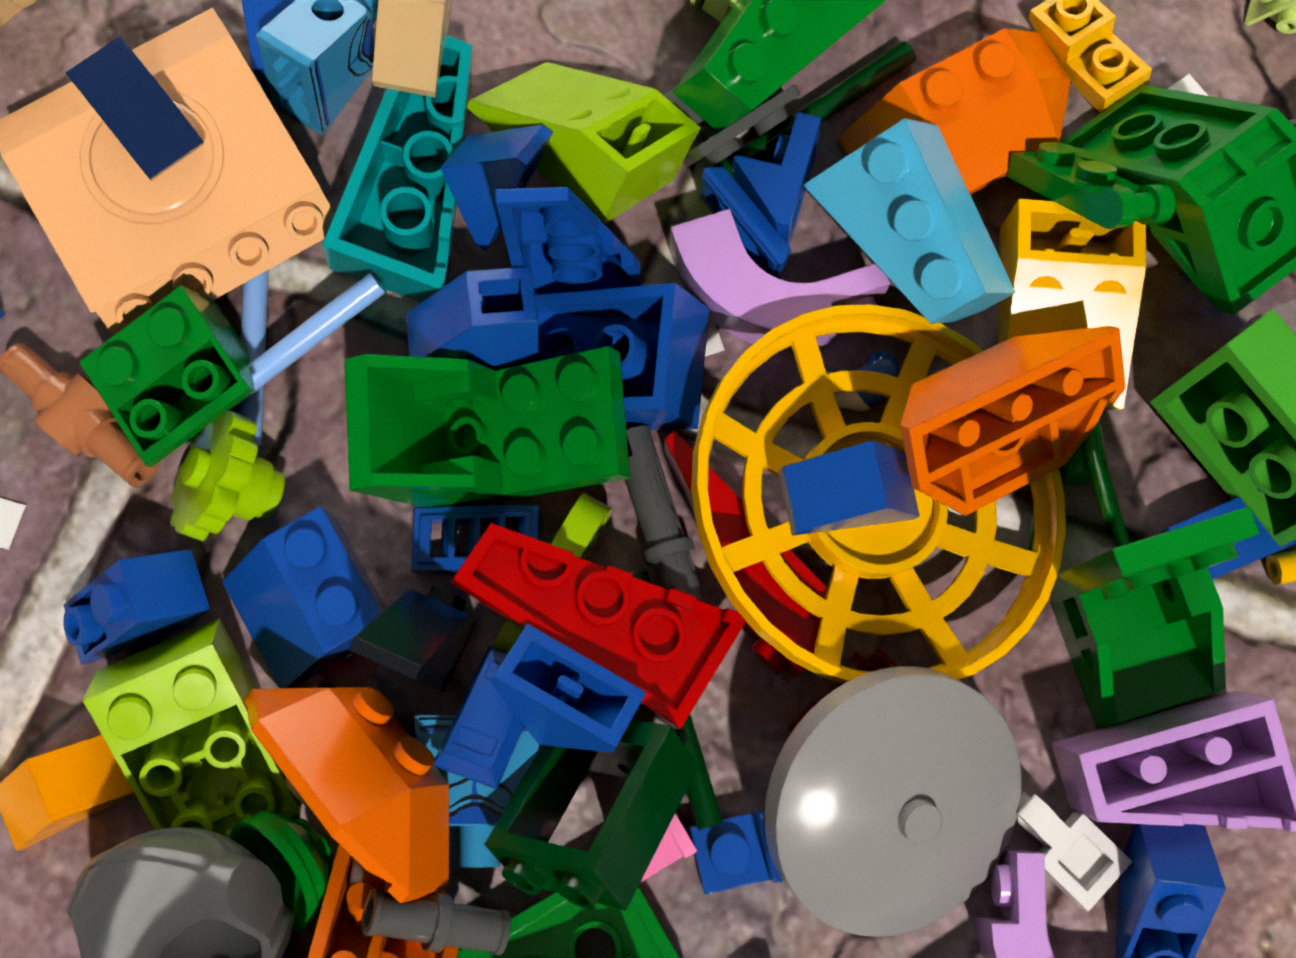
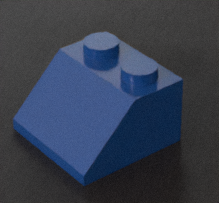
M322 506L261 539L222 580L279 688H294L354 653L349 651V648L355 636L387 609L338 520Z

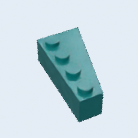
M447 35L436 98L391 89L385 90L322 244L329 269L359 280L371 272L384 289L418 302H423L448 284L457 203L440 167L465 140L469 110L467 104L470 100L472 84V44Z

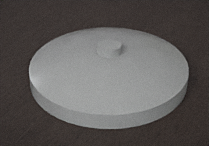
M897 666L879 669L856 677L834 689L821 699L795 727L776 760L767 789L764 811L766 841L771 860L785 886L819 920L838 930L860 936L881 937L911 932L925 927L955 910L981 886L992 872L994 865L1001 858L1015 826L1016 813L1019 810L1021 797V767L1017 746L1011 730L996 707L982 694L960 680L930 668Z

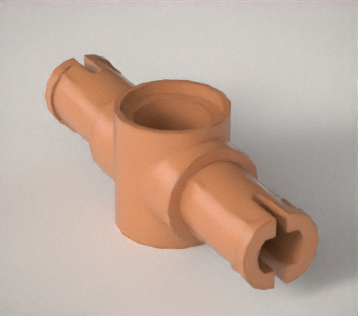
M23 343L11 346L0 357V372L31 399V407L38 413L33 421L51 438L77 457L83 453L86 457L99 458L132 487H140L154 476L160 466V461L153 467L144 465L99 392L89 380L78 372L74 377L70 373H59Z

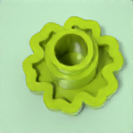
M229 409L198 432L193 438L190 451L178 470L176 484L171 495V503L175 504L171 515L170 524L175 527L177 533L203 541L209 533L217 535L232 516L245 521H249L254 517L266 520L276 510L284 491L285 477L283 473L274 470L273 464L270 461L257 457L258 446L252 443L257 431V424L251 421L249 417Z

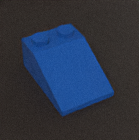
M676 283L535 295L538 313V361L609 346L620 352L626 429L641 425H648L651 430L698 429L710 308ZM524 364L505 365L504 369Z

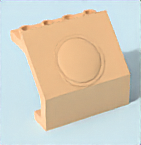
M213 7L132 50L204 141L203 146L154 180L150 181L73 82L0 119V153L88 309L91 313L96 312L113 336L180 285L212 301L325 239L335 215L321 187Z

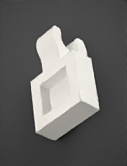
M1022 792L1019 810L1016 813V823L1044 845L1038 852L1044 853L1045 875L1079 908L1089 912L1132 861L1084 814L1073 812L1063 822L1036 794L1029 797L1025 792Z

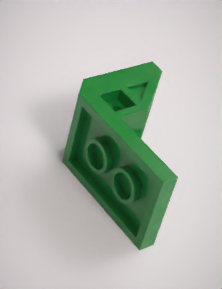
M1141 84L1060 142L1075 147L1077 149L1076 156L1082 159L1114 165L1117 167L1116 175L1139 186L1163 183L1171 187L1176 199L1175 212L1169 221L1149 225L1151 233L1215 309L1235 315L1296 269V127L1277 108Z
M609 346L496 371L468 359L364 354L344 359L350 491L422 508L462 507L630 479L620 352Z
M1250 507L1113 548L1057 575L1051 591V606L1096 729L1106 728L1226 689L1223 605L1208 568L1238 558L1239 556L1234 544L1260 534Z

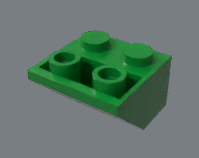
M182 285L79 361L144 465L148 467H153L255 391L248 350L217 303Z

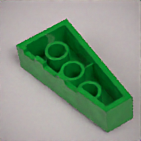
M737 0L672 92L719 133L754 110L886 0Z

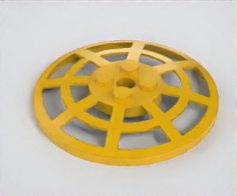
M872 304L837 305L804 313L770 330L737 359L718 383L701 418L693 450L691 492L697 531L710 568L731 604L760 637L787 659L822 678L845 684L856 677L871 672L840 665L846 630L863 634L892 635L908 633L919 629L941 661V664L930 667V669L943 672L958 680L974 675L1006 655L1031 629L1049 600L1060 570L1066 534L1065 494L1059 468L1030 483L1034 501V540L1032 551L995 540L997 529L996 501L974 511V530L970 532L948 524V507L915 489L914 493L920 517L914 520L793 536L789 521L771 529L767 527L761 498L763 469L779 476L778 470L783 466L871 440L905 452L900 424L912 384L926 377L935 355L954 365L983 351L974 342L942 323H930L924 316L907 310ZM864 332L894 337L911 343V346L897 377L865 370L837 371L827 374L816 337L831 333ZM791 346L803 384L794 388L772 407L759 424L755 433L726 415L724 412L731 398L748 376L774 354ZM865 392L883 395L889 399L880 423L860 422L846 426L834 394ZM810 403L823 440L815 445L806 457L802 459L772 442L788 418L801 407ZM714 439L746 458L743 469L742 500L750 537L721 547L713 525L708 495L709 459ZM808 542L823 560L833 566L825 599L818 596L798 579L782 559L781 553ZM936 547L965 557L964 565L953 582L937 598L931 600L913 567L925 560ZM762 561L769 574L789 597L806 611L820 618L814 654L795 644L766 619L745 594L734 572ZM987 565L1025 576L1017 598L1002 621L979 644L965 651L943 618L952 613L971 595L983 577ZM889 577L908 612L881 616L851 611L858 578L882 579Z

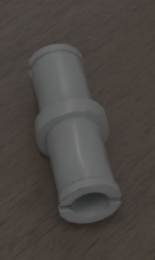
M375 888L371 889L367 896L361 923L362 934L365 936L378 935L420 942L422 949L425 951L439 953L447 946L489 952L491 955L497 956L502 955L505 951L511 928V918L507 910H492L453 903L450 895L436 892L429 899L421 898L399 903L390 893Z

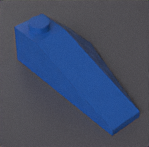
M569 187L495 189L496 207L511 267L531 266L535 295L640 286V261Z

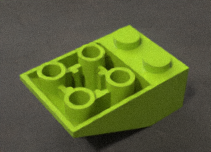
M545 62L469 100L467 108L493 132L536 125H544L552 130L553 134L536 170L556 187H569L604 225L672 182L701 129L699 125L655 88Z
M220 617L97 670L82 700L155 830L173 827L199 828L217 832L230 838L231 830L237 823L256 813L269 812L292 817L301 812L298 799L285 784L286 776L250 729L247 715L248 707L245 705L244 698L251 689L255 688Z

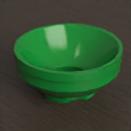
M259 812L237 823L231 830L230 839L244 846L272 870L281 884L282 898L285 906L295 914L292 932L303 931L319 917L330 878V866L334 857L327 841L322 835L312 829L307 820L302 818L293 819L280 814Z

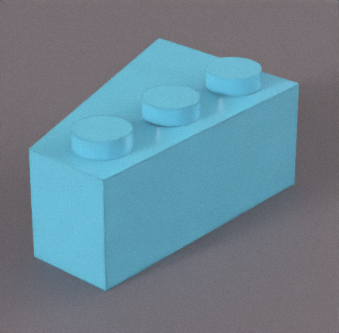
M904 118L803 185L930 323L963 322L1016 293L938 125Z

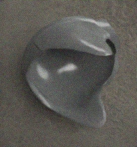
M185 827L164 828L146 832L129 838L93 857L80 873L66 908L69 918L72 920L81 958H282L290 940L295 918L294 912L287 908L283 902L281 884L275 874L248 849L217 832Z

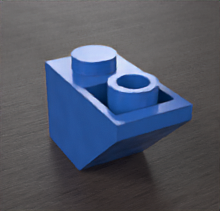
M531 266L466 271L406 313L409 356L468 359L485 367L537 362L538 313Z
M187 549L116 561L63 604L65 609L63 626L68 641L76 647L81 665L96 662L182 630L210 610L192 550Z
M1135 824L1124 852L1132 863L1119 877L1115 958H1195L1226 890L1205 825L1184 824V826Z

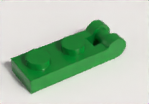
M1045 142L1039 144L1038 151L1011 153L1007 177L1104 228H1125L1131 226L1135 221L1145 225L1165 223L1172 218L1175 212V194L1167 184L1158 183L1139 186L1116 175L1117 167L1112 164L1100 161H1087L1076 156L1077 149L1071 145Z

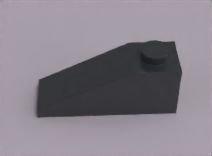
M431 586L426 596L408 589L355 636L349 651L445 693L477 621L469 614L463 612L467 601L448 591Z

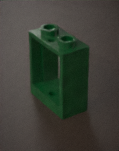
M633 719L613 753L542 745L484 845L504 867L501 872L504 879L523 892L537 895L541 889L559 893L563 898L581 908L594 909L598 903L626 911L699 766L671 725ZM588 770L628 778L589 852L548 843Z

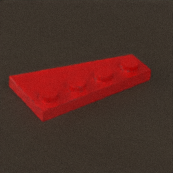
M490 523L451 582L522 630L529 624L647 692L639 707L666 725H671L674 730L682 728L746 622L739 612L726 608L724 610L696 600V596L673 588L665 589L632 577V573L609 565L606 567L576 557L571 551Z

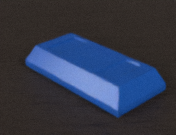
M725 167L705 168L702 173L700 199L713 214L730 209L743 246L750 258L766 273L781 279L791 252L790 246Z
M488 646L437 753L433 766L497 789L525 726L491 683L494 674L509 652Z

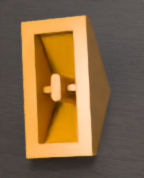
M99 735L26 759L0 782V812L15 850L21 851L135 795L103 736Z

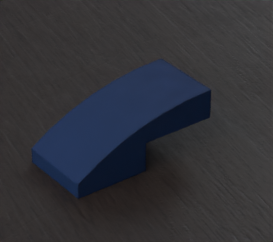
M121 36L65 72L150 181L204 145L201 137Z

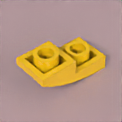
M1046 0L1030 10L1029 20L1036 32H1040L1071 79L1072 84L1099 113H1102L1139 85H1148L1153 69L1112 33L1116 16L1099 0Z

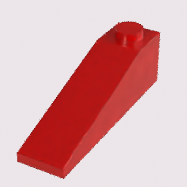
M673 431L665 438L664 455L695 518L691 492L693 449ZM709 467L708 495L712 521L720 545L724 547L750 537V533L746 524L742 499ZM791 550L781 553L782 559L798 579L818 596L825 599L828 588ZM762 561L734 572L745 594L766 619L795 644L814 654L820 618L806 611L789 597L769 574ZM747 621L745 622L748 631L757 639L751 646L752 650L772 672L779 675L785 669L794 678L805 669L787 659L760 637Z

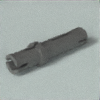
M648 425L626 429L630 479H626L648 547L643 552L646 565L654 566L660 587L682 591L696 596V600L708 604L690 553L695 551L692 537H684L654 446L651 428Z

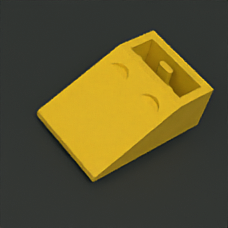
M1018 199L1000 226L999 257L1016 293L998 302V344L1015 336L1102 326L1120 328L1126 389L1114 404L1108 402L1104 410L1121 411L1124 408L1146 271V225L1135 221L1131 226L1125 228L1107 229L1054 201Z

